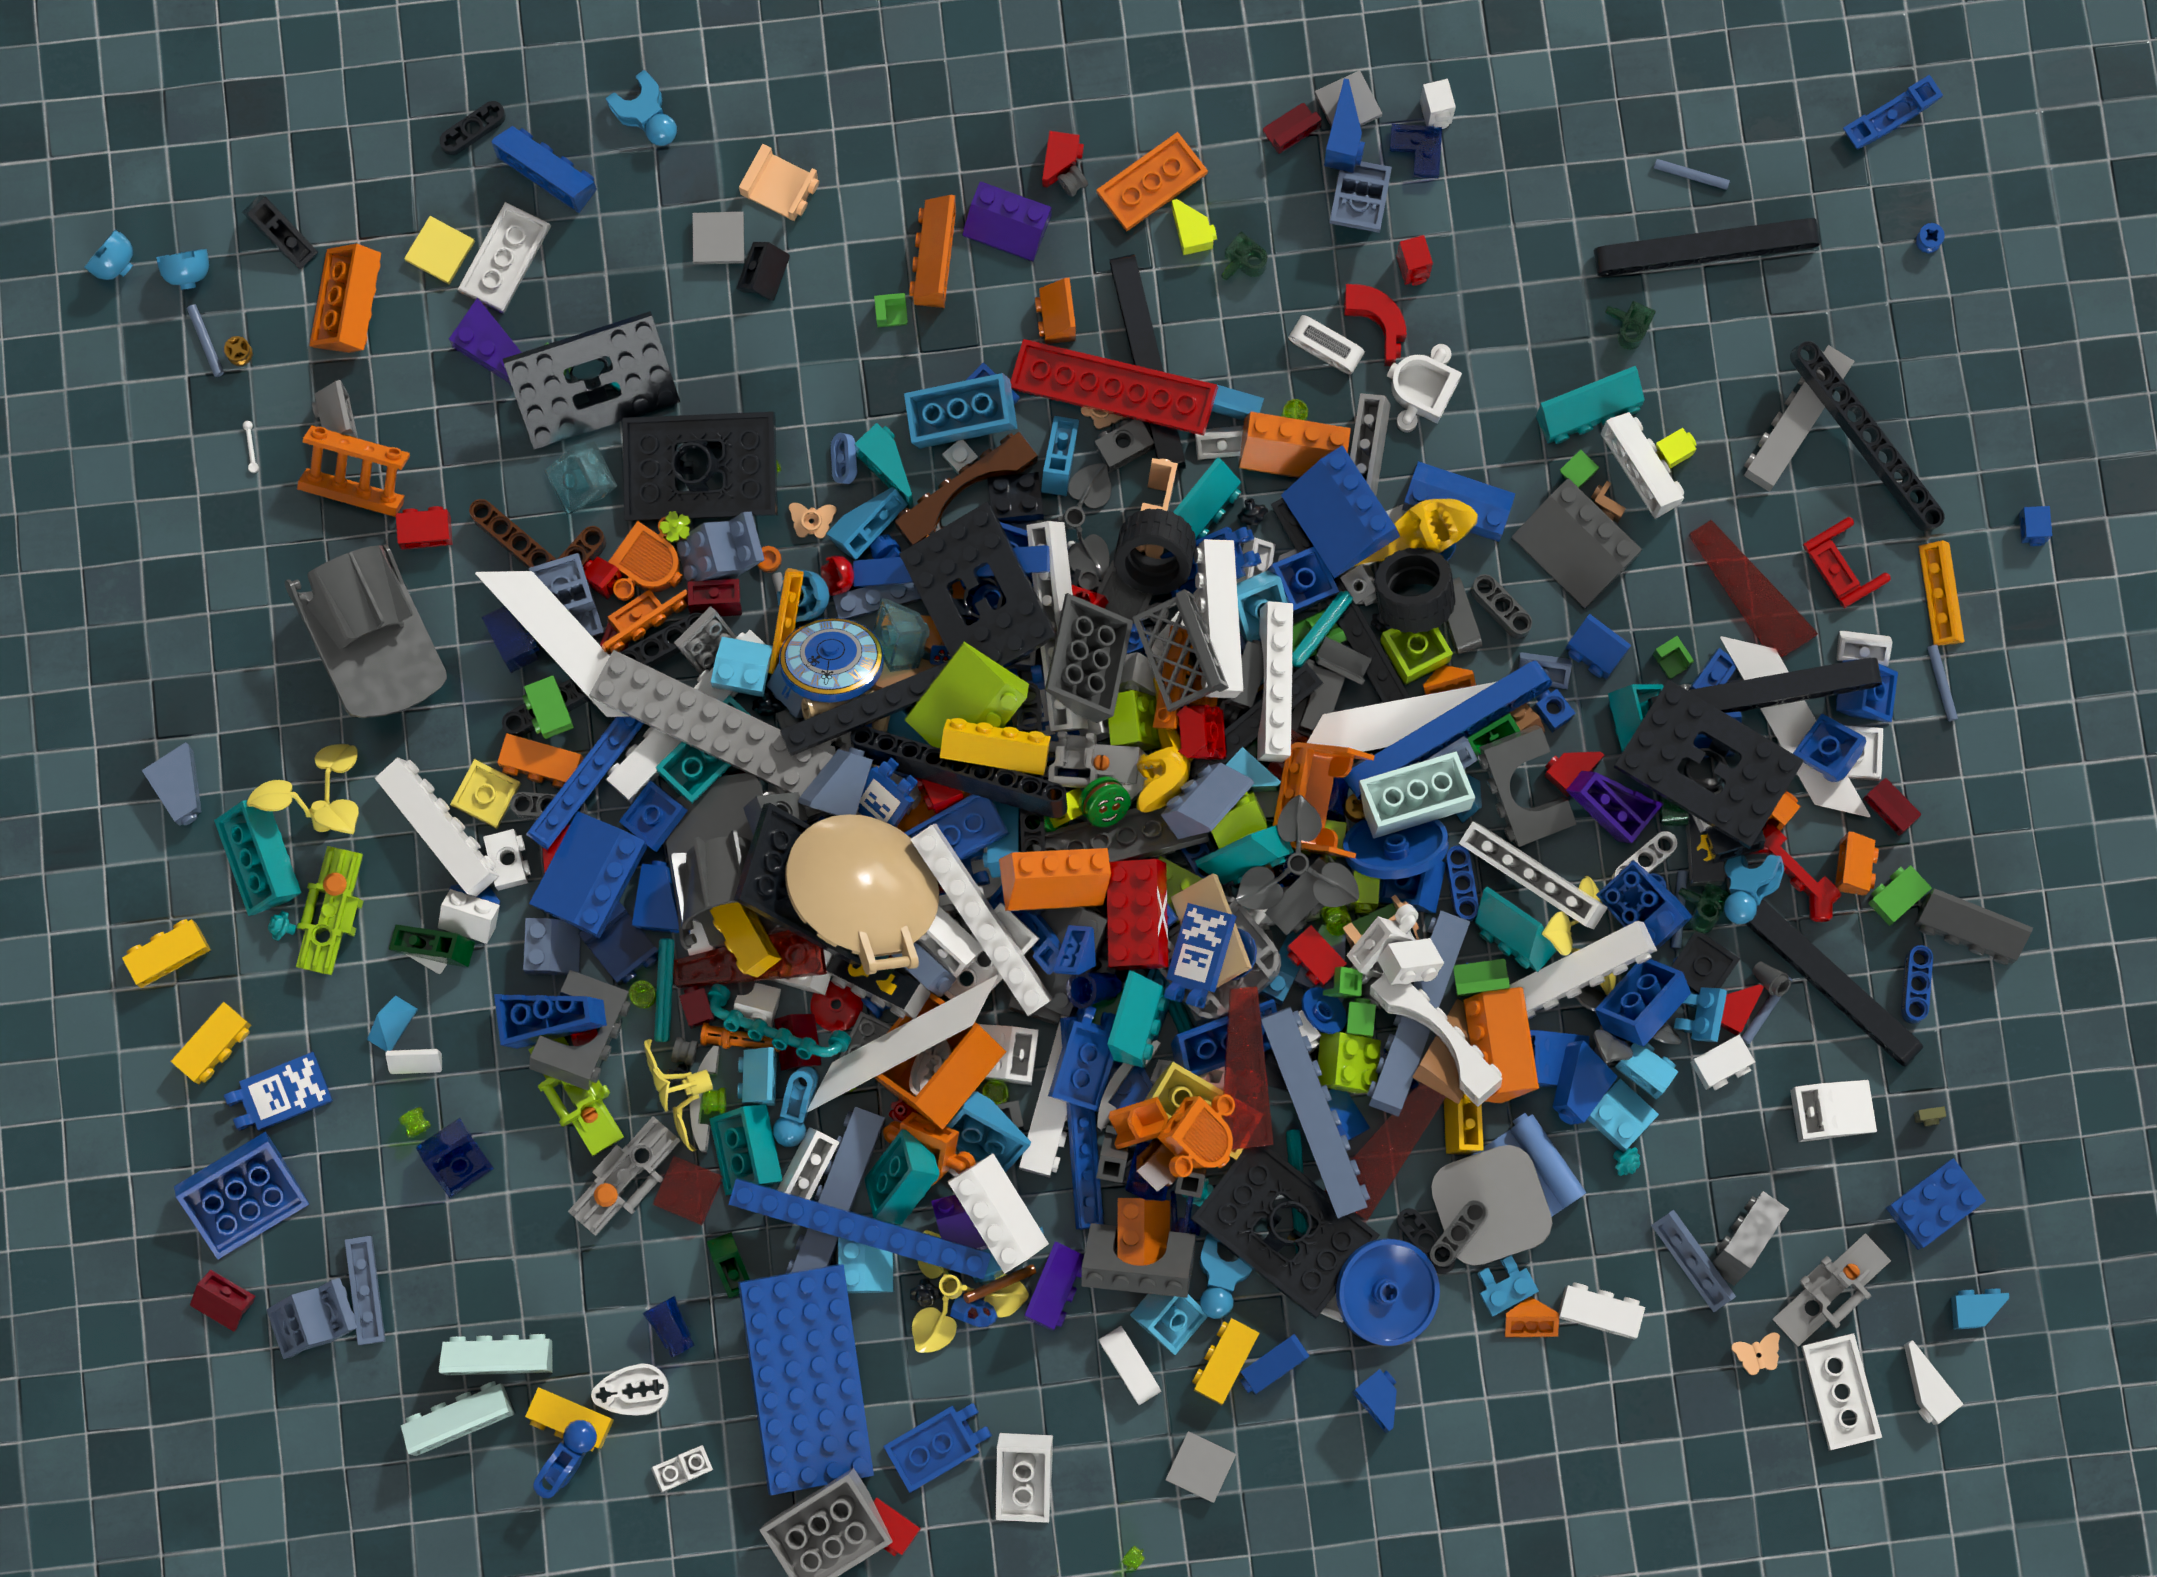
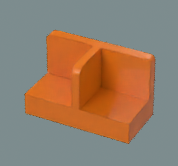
M1158 1097L1110 1111L1108 1117L1117 1133L1114 1144L1117 1150L1157 1138L1168 1122V1116Z

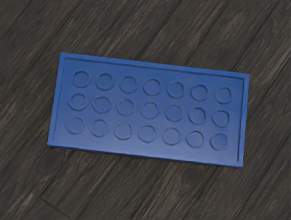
M837 1264L738 1282L768 1494L776 1495L827 1485L852 1468L855 1469L860 1478L874 1476L844 1265Z

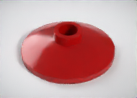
M829 981L825 995L813 994L810 1005L811 1013L815 1015L816 1023L823 1029L831 1032L835 1030L845 1031L855 1025L860 1012H862V998L850 991L852 988L846 986L845 989H842L832 981ZM834 1000H839L841 1002V1007L839 1009H833L831 1007V1004Z

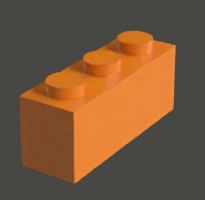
M506 733L497 763L500 768H503L502 772L517 776L518 773L528 775L527 779L537 783H542L543 780L553 782V787L561 789L583 761V757L575 752Z

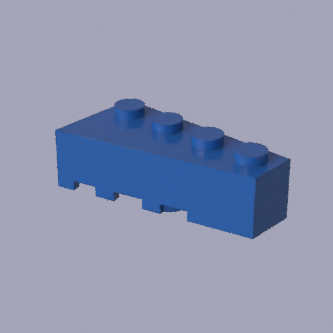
M494 994L501 1046L518 1049L536 1044L539 1036L553 1040L607 1026L604 1001L588 996Z

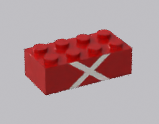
M1159 859L1109 862L1111 876L1107 888L1108 967L1118 971L1169 968L1166 863Z

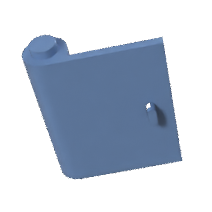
M1526 1113L1522 1114L1512 1121L1515 1125L1514 1127L1483 1147V1151L1472 1154L1475 1155L1505 1145L1519 1147L1525 1151L1534 1163L1552 1216L1586 1194V1191L1533 1114L1527 1116Z

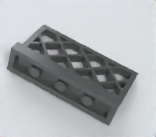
M1184 589L1176 593V597L1132 617L1169 712L1215 691L1221 692L1229 688L1192 593ZM1177 605L1179 614L1176 622L1165 619L1168 609ZM1150 617L1158 619L1152 633L1144 630L1141 621ZM1163 622L1174 625L1168 639L1158 636ZM1179 628L1186 630L1188 633L1184 646L1173 642ZM1155 639L1166 642L1161 657L1153 654L1152 647ZM1172 645L1183 649L1177 663L1166 659ZM1188 651L1195 653L1197 657L1193 669L1182 665ZM1164 662L1175 666L1170 680L1163 678L1161 675ZM1181 668L1192 672L1186 686L1175 682ZM1196 675L1205 678L1208 687L1199 691L1191 689ZM1173 685L1185 689L1181 699L1172 703L1169 695Z

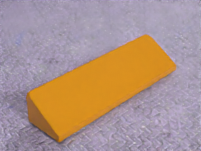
M1943 540L1920 545L1919 552L1933 643L1937 646L1963 643L1964 634L1950 545Z
M788 568L785 571L768 672L771 674L774 673L779 663V654L784 641L795 629L804 575L803 571Z

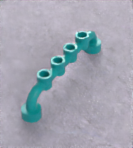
M714 984L707 994L712 1013L724 1020L723 1025L728 1031L736 1032L739 1027L748 1029V1036L752 1040L760 1041L763 1036L773 1039L772 1045L778 1050H785L788 1045L797 1048L796 1054L802 1059L808 1060L812 1054L824 1058L832 1057L839 1052L847 1051L851 1044V1037L842 1030L833 1031L828 1040L829 1047H822L809 1037L801 1039L793 1036L788 1029L780 1028L777 1030L772 1028L762 1019L751 1020L744 1017L738 1010H725L721 1006L726 1005L731 993L728 988L721 984Z

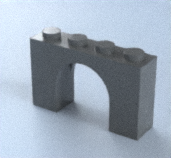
M1258 640L1247 641L1241 654L1243 692L1236 698H1226L1224 702L1245 711L1252 708L1258 688L1264 678L1262 643ZM1307 659L1304 664L1308 663L1324 683L1307 697L1306 706L1297 730L1311 735L1322 715L1334 711L1345 676L1326 667L1323 669L1315 666V661ZM1292 666V674L1295 673L1299 669V667L1294 668Z
M1534 725L1479 747L1481 755H1478V760L1482 769H1487L1490 778L1486 780L1491 794H1496L1499 802L1495 804L1496 810L1500 818L1504 817L1507 827L1504 828L1509 842L1513 841L1515 845L1520 847L1577 824L1569 801L1564 797L1537 807L1524 808L1518 806L1511 796L1510 780L1517 767L1526 761L1551 752L1542 727Z
M570 970L561 988L560 996H588L603 1000L607 1026L600 1027L598 1035L591 1042L581 1046H568L539 1036L530 1056L529 1069L589 1090L592 1082L597 1083L602 1068H599L602 1060L607 1061L612 1046H609L611 1039H617L621 1029L619 1022L622 1016L626 1017L628 1015L631 1002H628L629 991Z
M1107 1125L1096 1178L1122 1183L1126 1167L1136 1163L1137 1156L1146 1149L1152 1139L1117 1150L1114 1145L1117 1133L1113 1126ZM1193 1168L1189 1176L1177 1177L1175 1193L1201 1198L1206 1168Z
M1091 1223L1082 1264V1287L1187 1298L1195 1257L1196 1234L1169 1231L1164 1256L1153 1264L1137 1266L1125 1263L1116 1256L1117 1226Z

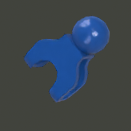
M575 1420L566 1426L563 1441L559 1443L534 1481L533 1487L539 1496L551 1498L560 1488H563L571 1481L583 1457L594 1447L597 1440L596 1430L590 1422ZM544 1477L553 1486L551 1490L543 1487L542 1481Z

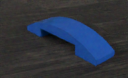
M1928 75L1908 87L1906 92L1867 116L1863 115L1843 127V130L1857 150L1908 122L1943 97V94L1932 77Z
M1002 884L988 900L993 909L1000 903L1005 905ZM1026 910L1011 911L1040 938L1031 948L1035 952L1033 958L1048 975H1051L1062 945L1041 915H1031Z

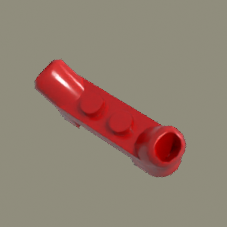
M1767 822L1762 828L1766 839L1764 849L1749 854L1781 856L1784 872L1791 878V885L1799 892L1803 890L1809 896V918L1814 922L1830 921L1833 918V904L1842 896L1841 892L1826 876L1819 882H1816L1781 847L1788 838L1773 824Z

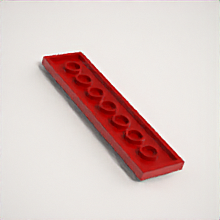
M1026 339L1022 341L1010 381L1011 388L1015 391L1203 436L1205 435L1218 391L1217 384Z

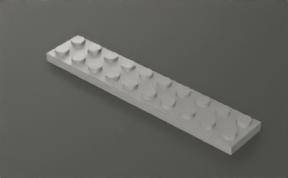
M615 650L611 653L589 694L592 699L748 774L755 775L759 779L788 793L799 792L801 796L833 757L832 754L817 747H812L790 756L781 737L780 729Z

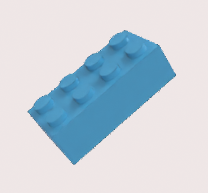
M1003 373L904 393L911 443L919 449L1018 429L1011 382Z

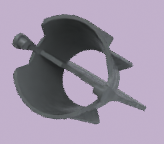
M388 545L361 548L336 557L311 570L307 574L312 589L310 592H297V590L301 589L298 579L294 581L290 579L285 580V588L307 628L345 711L350 716L369 718L404 711L424 701L442 687L447 679L446 670L404 584Z
M742 773L719 777L693 804L682 796L675 799L688 810L666 839L677 904L680 941L685 950L690 949L693 944L697 943L696 936L693 933L689 935V931L694 929L693 921L702 924L709 945L713 947L726 946L724 935L713 924L714 918L710 910L713 907L736 902L734 897L753 839L743 807L756 796L763 795L761 782L755 775ZM756 913L767 934H770L780 926Z

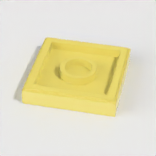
M429 216L404 259L417 268L450 284L475 241L471 237Z
M474 759L450 805L497 829L510 806L511 798L517 793L521 782Z

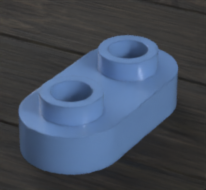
M837 433L831 441L832 476L837 483L850 484L857 475L855 440L850 434Z

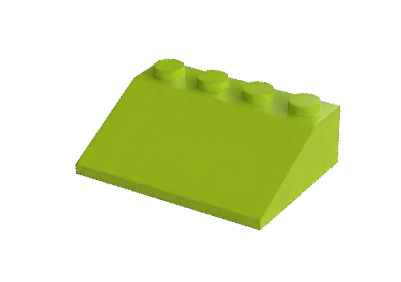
M963 642L906 716L905 721L931 746L941 749L943 729L947 719L961 718L969 723L978 724L985 722L993 727L1003 728L1027 698L1029 684L977 649Z

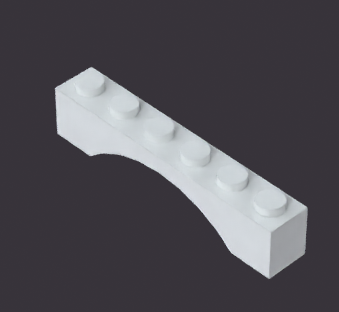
M1268 601L1260 609L1259 635L1263 650L1264 689L1258 731L1257 760L1283 763L1291 756L1293 603Z
M1385 974L1370 986V995L1387 1013L1414 1019L1428 1027L1443 1041L1455 1061L1459 1075V1088L1477 1107L1501 1088L1502 1073L1494 1064L1489 1065L1483 1059L1484 1055L1481 1050L1475 1045L1471 1046L1465 1040L1466 1036L1457 1026L1453 1028L1447 1021L1446 1014L1439 1007L1435 1009L1429 1003L1430 999L1422 989L1417 990L1411 983L1391 985Z

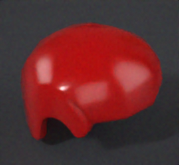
M833 555L827 557L826 561L829 562L821 566V578L824 579L829 588V595L835 596L849 591L854 582V570L851 563L844 556Z

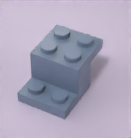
M1361 161L1360 166L1355 165L1353 173L1340 170L1330 224L1380 233L1392 167Z
M743 512L730 521L703 523L690 531V536L686 539L679 538V541H676L677 552L680 556L687 585L689 581L736 578L765 560L752 512Z
M579 553L529 568V571H532L593 638L604 635L601 620Z
M340 1278L331 1280L319 1288L290 1295L266 1309L283 1359L293 1357L306 1349L331 1343L357 1328L355 1315L351 1311L347 1292Z

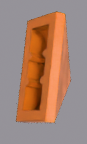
M1447 665L1436 669L1423 684L1425 695L1476 686L1472 670Z
M1531 1296L1506 1313L1505 1337H1558L1559 1313Z

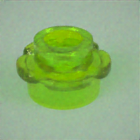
M1133 1545L1121 1561L1127 1566L1126 1570L1131 1568L1136 1570L1145 1559L1142 1555L1144 1552L1143 1548L1139 1549Z

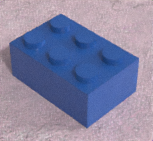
M1649 959L1640 964L1636 963L1598 1005L1595 1011L1604 1031L1644 1047L1687 999L1691 991L1682 971Z
M1953 1158L1888 1205L1886 1209L1916 1249L1920 1250L1986 1200Z

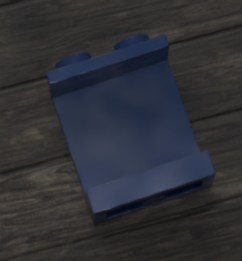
M620 901L600 939L584 931L578 934L619 986L623 983L625 985L631 983L638 976L636 973L643 967L648 969L658 961L657 956L659 952L641 929L632 926L633 918Z

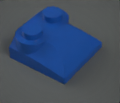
M1821 714L1793 754L1803 759L1804 763L1822 773L1826 780L1839 782L1847 776L1860 758L1867 741L1863 735Z

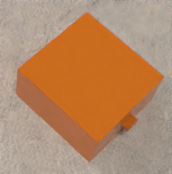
M931 993L917 1017L945 1003V1001ZM906 1015L904 1018L899 1017L888 1032L913 1019ZM976 1022L971 1027L946 1039L954 1051L936 1073L932 1071L934 1075L917 1096L912 1093L909 1087L910 1074L916 1056L874 1078L889 1092L943 1130L1006 1053Z

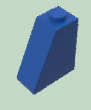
M652 861V865L642 864L632 926L646 931L679 933L677 904L671 869L667 867L668 863Z
M1584 1040L1571 1042L1566 1046L1552 1106L1559 1113L1560 1119L1569 1125L1584 1123L1618 1077Z
M1294 1334L1240 1372L1242 1378L1239 1381L1247 1393L1252 1391L1256 1395L1307 1360L1309 1354Z

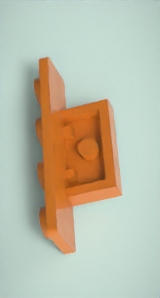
M649 589L609 615L608 622L618 634L602 644L604 652H607L608 655L613 650L620 652L625 647V644L631 640H639L645 635L646 630L652 626L658 627L672 613L683 611L688 605V591L685 589L664 604H661Z

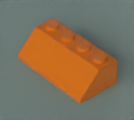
M955 195L925 200L924 208L919 209L918 223H922V231L916 234L915 247L919 248V255L913 258L912 272H916V280L910 282L909 296H913L914 305L945 308L956 217Z
M357 243L327 249L310 347L347 353L364 350L367 342L368 325L372 316L373 297L376 293V280L380 270L381 252Z
M1250 412L1244 419L1238 468L1300 478L1321 458L1343 445L1348 453L1351 428Z
M1108 848L1014 852L999 859L1005 911L1092 907L1104 904L1111 876Z
M1523 988L1486 991L1464 999L1470 1045L1477 1046L1484 1055L1483 1059L1489 1065L1494 1064L1502 1073L1501 1088L1485 1101L1501 1104L1539 1089Z

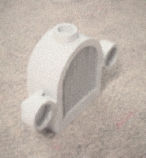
M1438 344L1434 346L1430 357L1412 355L1403 359L1399 364L1393 362L1387 377L1392 379V394L1395 400L1407 409L1398 415L1396 421L1398 429L1402 432L1408 433L1416 428L1418 422L1416 414L1438 424L1462 375L1461 372L1447 366L1451 358V350L1447 345Z
M1411 904L1403 905L1397 910L1395 914L1396 921L1378 916L1346 955L1353 963L1351 968L1363 973L1362 984H1366L1372 976L1380 978L1385 974L1377 959L1387 944L1416 940L1410 933V929L1415 925L1419 914Z

